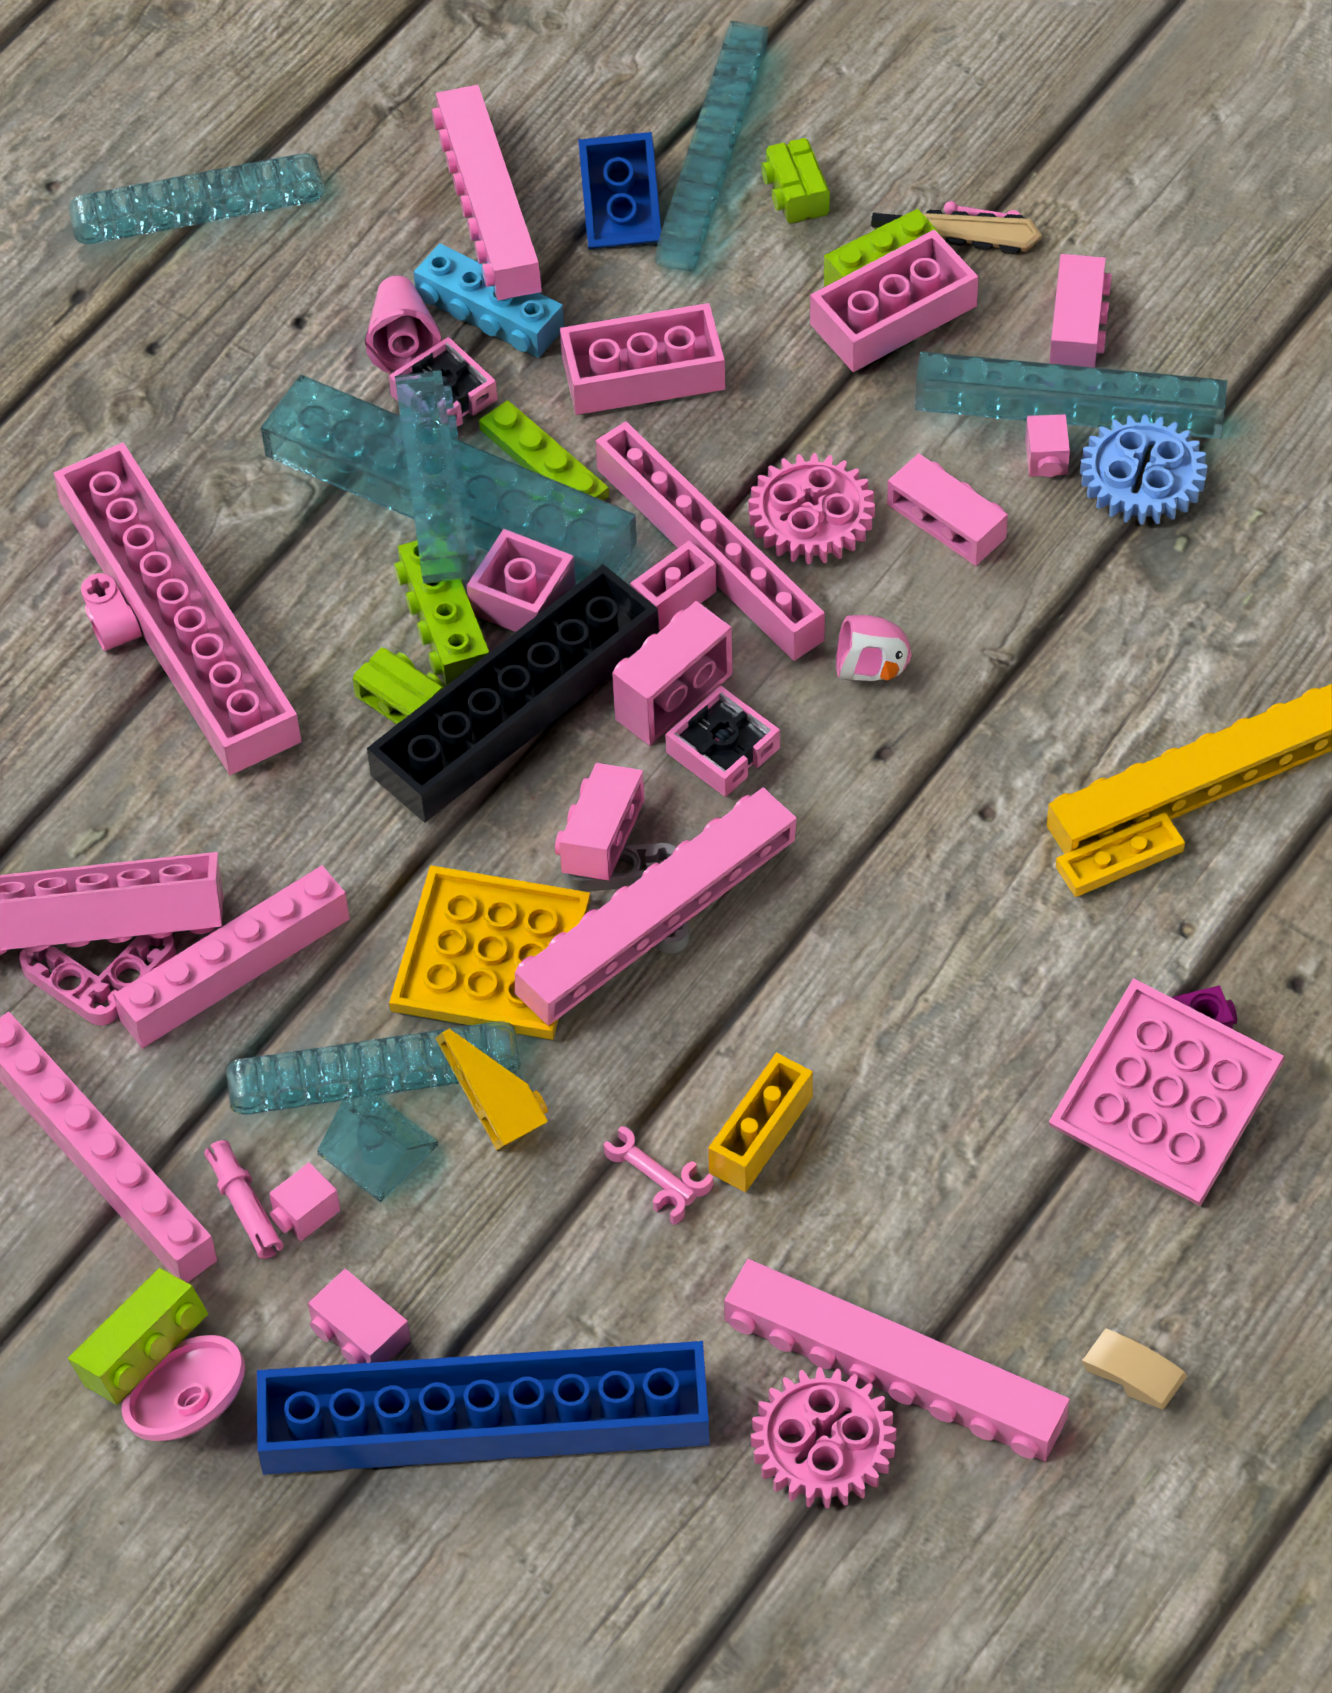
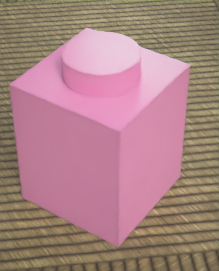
M1066 414L1027 416L1025 442L1029 477L1068 475L1070 448Z
M310 1162L269 1193L273 1209L270 1212L272 1220L282 1232L287 1233L290 1230L300 1241H303L341 1211L337 1189Z

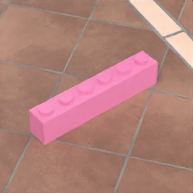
M321 865L115 992L113 996L120 1022L143 1049L350 920L345 891Z

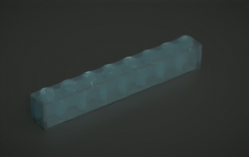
M920 352L916 377L915 410L1027 421V416L1066 414L1067 425L1097 428L1103 426L1108 429H1112V420L1114 419L1122 425H1126L1127 416L1131 415L1135 423H1141L1143 415H1147L1149 423L1154 424L1159 417H1163V426L1165 427L1170 426L1174 422L1178 423V434L1189 430L1190 436L1221 439L1228 380Z

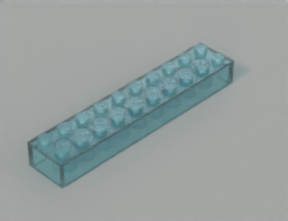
M300 374L261 426L266 457L489 551L502 530L506 529L573 555L576 585L602 564L616 574L637 544L636 514Z

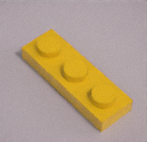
M1163 812L1057 857L1056 868L1076 898L1184 852L1185 841L1167 814Z

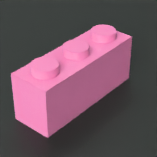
M1060 254L1049 365L1095 369L1096 353L1104 354L1106 331H1100L1099 324L1107 325L1109 302H1102V296H1110L1112 277L1111 273H1104L1105 257Z
M918 453L888 480L887 505L973 565L977 566L1006 539L1008 514L997 503L989 502L976 493L969 484L960 482L945 472L943 467L937 462L929 461Z
M596 763L590 777L583 779L580 787V798L577 804H572L569 809L567 826L564 831L560 830L556 837L555 853L560 855L562 873L609 881L645 801L643 770Z

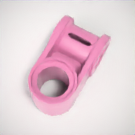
M102 573L87 577L82 583L81 592L86 603L87 617L92 624L103 651H108L142 637L137 619L131 607L126 604L114 579Z

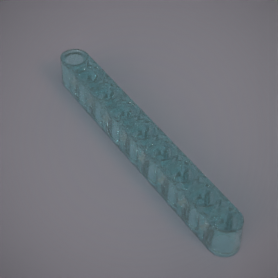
M731 21L658 240L656 250L657 266L691 272L695 271L765 54L768 39L767 26L739 21Z

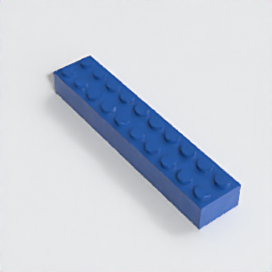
M703 1341L257 1370V1448L263 1475L710 1445Z

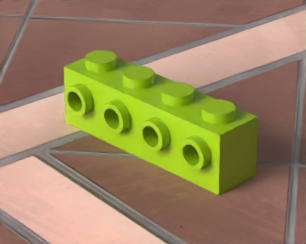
M443 533L398 545L399 562L394 563V570L399 585H407L409 592L405 593V598L410 614H418L420 622H417L416 625L422 645L429 644L432 652L428 653L432 672L434 675L441 674L446 687L486 656L489 650Z

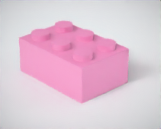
M695 601L685 611L677 612L663 630L658 634L649 636L636 653L630 658L622 659L612 672L615 720L651 746L733 674L731 626L698 601Z

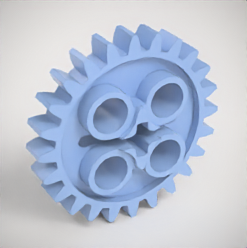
M1129 415L1127 416L1126 425H1122L1114 419L1112 420L1111 431L1101 426L1099 428V437H1089V447L1083 448L1081 459V485L1088 487V498L1097 497L1096 507L1098 509L1107 505L1110 506V517H1113L1120 511L1124 513V522H1128L1132 515L1138 516L1140 525H1143L1146 516H1152L1155 523L1159 524L1161 514L1165 513L1173 520L1175 519L1176 508L1186 513L1188 512L1189 502H1198L1199 492H1203L1207 474L1205 452H1199V440L1189 442V430L1177 433L1178 423L1174 422L1170 426L1165 427L1163 426V417H1159L1154 424L1149 423L1147 415H1143L1141 423H1135L1134 419ZM1153 445L1150 462L1146 464L1140 490L1138 493H1133L1137 485V476H1140L1143 469L1147 449Z

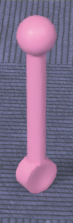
M949 201L944 205V212L947 215L954 211L967 212L972 216H977L979 213H994L996 217H1005L1007 214L1020 215L1015 210L1007 213L958 206L953 201Z

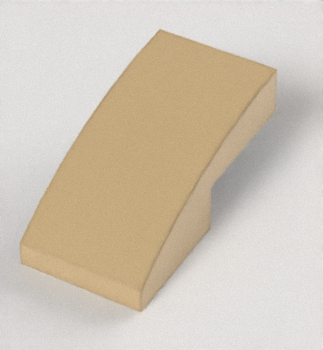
M1105 1328L1082 1360L1087 1372L1123 1385L1128 1397L1164 1410L1187 1378L1185 1371L1148 1347Z

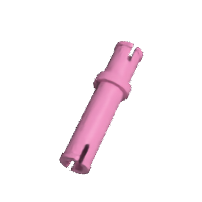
M220 1140L211 1144L210 1146L215 1153L213 1154L210 1148H206L204 1156L209 1161L219 1180L217 1186L222 1195L225 1194L230 1200L260 1259H267L275 1256L277 1252L273 1246L275 1245L276 1249L281 1251L284 1245L250 1184L252 1181L251 1175L247 1169L244 1170L240 1166L229 1141Z

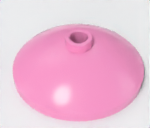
M204 1335L181 1341L123 1399L122 1417L124 1422L134 1435L149 1441H172L200 1431L215 1421L235 1399L245 1374V1361L242 1353L231 1340L222 1336Z

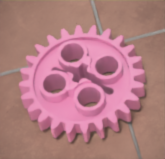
M813 453L810 461L805 462L803 457L797 454L795 464H791L783 458L781 459L780 470L770 465L768 467V477L758 476V486H752L751 499H748L750 526H754L756 538H764L765 549L776 545V556L778 557L788 551L790 552L791 562H794L799 555H805L807 564H811L813 556H819L823 563H827V554L833 553L835 557L841 559L843 547L854 552L856 540L860 542L866 540V531L872 530V518H875L874 493L868 490L867 479L859 480V469L856 468L847 472V461L844 460L835 466L832 465L831 455L824 462H818L817 454Z
M822 1367L817 1368L815 1379H809L807 1374L801 1370L799 1371V1383L797 1384L784 1377L783 1392L770 1388V1403L760 1401L758 1403V1414L760 1416L753 1417L752 1430L755 1433L751 1434V1447L757 1448L754 1451L755 1464H763L761 1467L762 1478L767 1479L775 1476L773 1480V1490L775 1492L788 1486L789 1501L791 1502L800 1493L805 1494L807 1507H811L816 1497H822L825 1508H830L831 1499L835 1496H838L842 1504L846 1506L848 1505V1493L851 1491L861 1499L864 1498V1483L877 1488L879 1486V1475L877 1472L888 1474L890 1462L887 1459L894 1458L895 1445L891 1442L896 1441V1428L890 1426L893 1424L892 1411H883L885 1409L884 1396L871 1399L873 1396V1385L870 1383L861 1389L857 1388L858 1375L856 1374L852 1375L847 1382L841 1381L840 1369L834 1371L831 1379L825 1378ZM816 1405H827L831 1410L825 1413H818L812 1410V1408ZM845 1411L851 1412V1413L846 1414L845 1416H843V1417L839 1420V1417H840ZM850 1432H860L865 1437L861 1440H850L845 1435ZM790 1434L802 1438L796 1443H787L782 1440L784 1436ZM808 1455V1458L803 1463H796ZM821 1462H830L836 1467L832 1470L823 1471L816 1468L815 1465Z

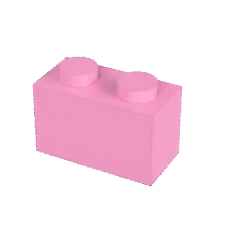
M690 540L630 583L634 590L658 608L659 632L670 623L677 612L685 611L695 601L701 604L717 592L716 563Z
M347 1269L338 1274L308 1302L311 1317L310 1327L314 1333L325 1342L332 1340L341 1348L342 1355L350 1364L388 1362L411 1341L408 1321Z

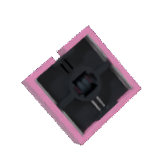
M449 337L388 375L391 396L437 439L463 424L462 417L470 413L472 416H475L498 400L496 380Z
M721 685L665 734L666 753L724 797L728 796L748 778V768L751 765L759 768L780 749V729Z

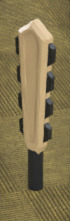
M928 210L926 213H923L939 231V235L944 240H947L950 245L963 246L965 243L973 244L977 249L989 250L995 247L1000 248L1001 252L1017 254L1020 251L1027 252L1042 239V234L1032 220L1025 219L1022 215L1007 214L1005 217H996L994 213H979L977 216H969L967 212L954 211L947 215L943 214L941 210ZM873 212L871 227L879 228L903 215Z

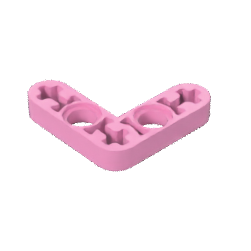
M139 935L99 976L53 945H49L48 948L37 952H28L23 948L20 952L19 960L23 974L30 982L88 1022L104 1026L111 1024L119 1017L113 994L130 984L119 981V974L126 969H135L140 972L138 977L140 978L176 955V948L172 935L165 938H151L149 935ZM163 943V950L155 948L151 952L149 951L150 945L158 947ZM46 958L47 965L49 969L52 970L51 975L49 973L48 968L45 967L43 964L37 963L33 966L32 961L34 959H36L37 961H42ZM76 976L81 979L80 985L73 990H64L59 987V983L65 977ZM108 999L109 1006L99 1005L94 1008V1002L104 1003Z

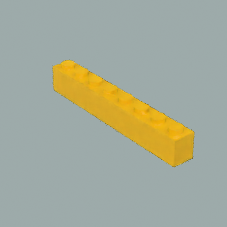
M1332 684L1320 689L1312 688L1299 698L1287 703H1277L1266 712L1251 718H1241L1233 723L1232 726L1221 731L1206 733L1195 742L1181 748L1168 749L1155 759L1145 763H1135L1124 772L1110 778L1097 779L1088 787L1072 794L1065 793L1058 796L1053 802L1048 803V830L1063 853L1066 854L1163 812L1172 820L1331 752Z

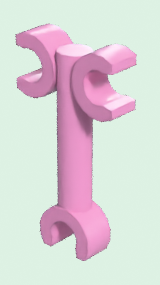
M621 1126L618 1129L619 1139L626 1143L624 1146L615 1147L608 1141L603 1144L604 1153L608 1159L614 1162H624L627 1160L664 1189L655 1195L653 1209L658 1212L666 1204L675 1205L676 1208L670 1213V1222L673 1225L680 1223L684 1219L686 1213L685 1205L689 1206L696 1197L707 1195L713 1188L714 1181L711 1174H708L700 1182L691 1180L697 1173V1164L694 1161L687 1163L683 1167L681 1181L636 1147L635 1136L627 1127Z

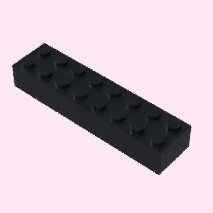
M602 564L367 747L371 777L426 823L608 679L617 664L622 659L630 658L636 653L649 636L658 634V608Z

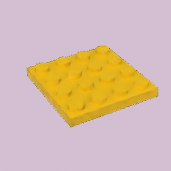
M430 865L389 1001L390 1011L553 1040L559 1018L549 1026L546 1025L515 994V971L525 958L529 956L535 957L546 949L556 935L562 932L567 933L580 923L583 916L589 911L591 904L590 892Z

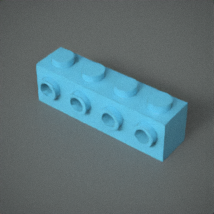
M441 243L415 269V288L424 303L434 305L450 313L455 319L464 320L480 328L485 334L495 336L511 344L518 351L527 352L540 358L560 335V328L564 327L563 304L541 293L497 301L493 286L486 287L482 271L483 264H479L477 261Z

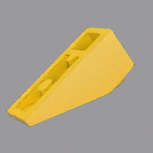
M450 1028L435 1038L496 1151L548 1122L544 1115L548 1113L546 1103L537 1090L532 1092L526 1082Z

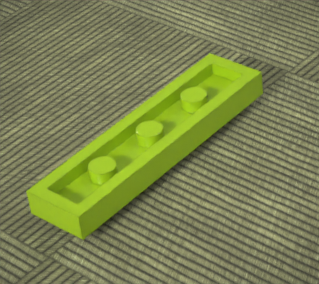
M506 400L479 419V428L487 437L580 518L609 498V487L509 400Z

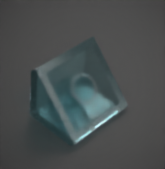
M371 1094L342 1100L317 1152L319 1156L376 1200L382 1202L438 1146V1141L378 1095Z

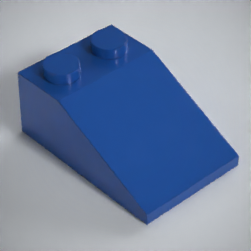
M652 132L578 139L588 249L662 242Z

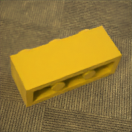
M776 1052L708 1147L709 1173L746 1193L813 1098V1071Z

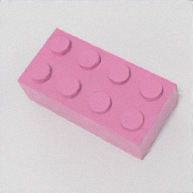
M934 229L810 294V325L850 370L855 372L977 307L978 275Z
M710 303L560 328L562 360L576 415L725 390V359Z

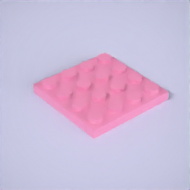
M1133 978L1049 1120V1125L1053 1129L1201 1206L1285 1061L1284 1055Z

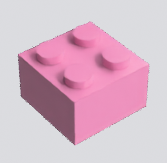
M503 529L466 585L468 599L475 616L511 631H518L576 585L574 556Z

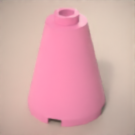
M403 276L388 277L379 285L365 337L366 352L371 362L382 371L391 373V370H398L441 342L440 330L412 281Z

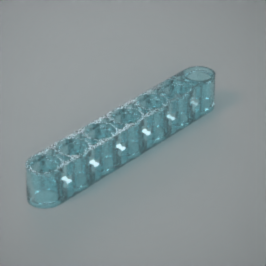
M302 153L83 194L71 200L68 210L75 239L83 244H95L311 203L322 197L325 187L317 158L312 154Z
M500 1021L450 1028L513 1074L520 1069L521 1063L516 1031L512 1024ZM447 1029L244 1058L230 1063L226 1068L230 1108L235 1113L243 1115L460 1083L435 1039Z

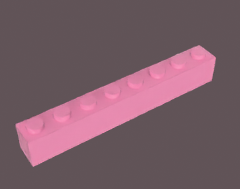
M479 85L437 92L438 108L432 109L435 130H439L442 151L446 152L449 173H455L453 174L455 192L457 196H460L464 218H469L467 219L471 241H475L478 263H485L482 265V271L486 287L493 286L497 301L542 292L539 262Z
M627 421L596 440L597 470L677 548L690 540L716 563V586L793 661L825 641V612Z
M764 787L752 796L746 795L742 797L732 811L721 819L717 817L711 820L703 832L691 841L685 840L680 843L673 854L662 863H654L649 866L642 877L631 886H623L618 889L611 900L600 909L590 910L583 916L577 926L567 933L562 932L556 935L548 947L538 955L525 958L515 971V994L549 1026L794 842L797 818Z
M9 1011L1 1016L0 1082L172 1275L188 1283L217 1262L212 1236L15 1017Z
M746 1260L724 1300L725 1321L736 1331L747 1335L753 1333L765 1338L771 1345L781 1351L790 1352L792 1350L808 1357L814 1365L822 1367V1369H840L849 1378L856 1374L858 1375V1385L865 1386L871 1383L874 1387L887 1392L899 1403L905 1405L915 1404L928 1410L933 1417L946 1423L956 1422L969 1428L974 1435L983 1440L990 1441L994 1439L1010 1446L1016 1454L1024 1458L1032 1459L1035 1457L1046 1462L1068 1418L1070 1398L753 1260Z

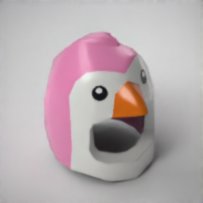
M870 615L845 617L841 625L836 653V670L841 680L877 681L884 679L888 681L904 671L912 655L908 637L898 625L884 618Z

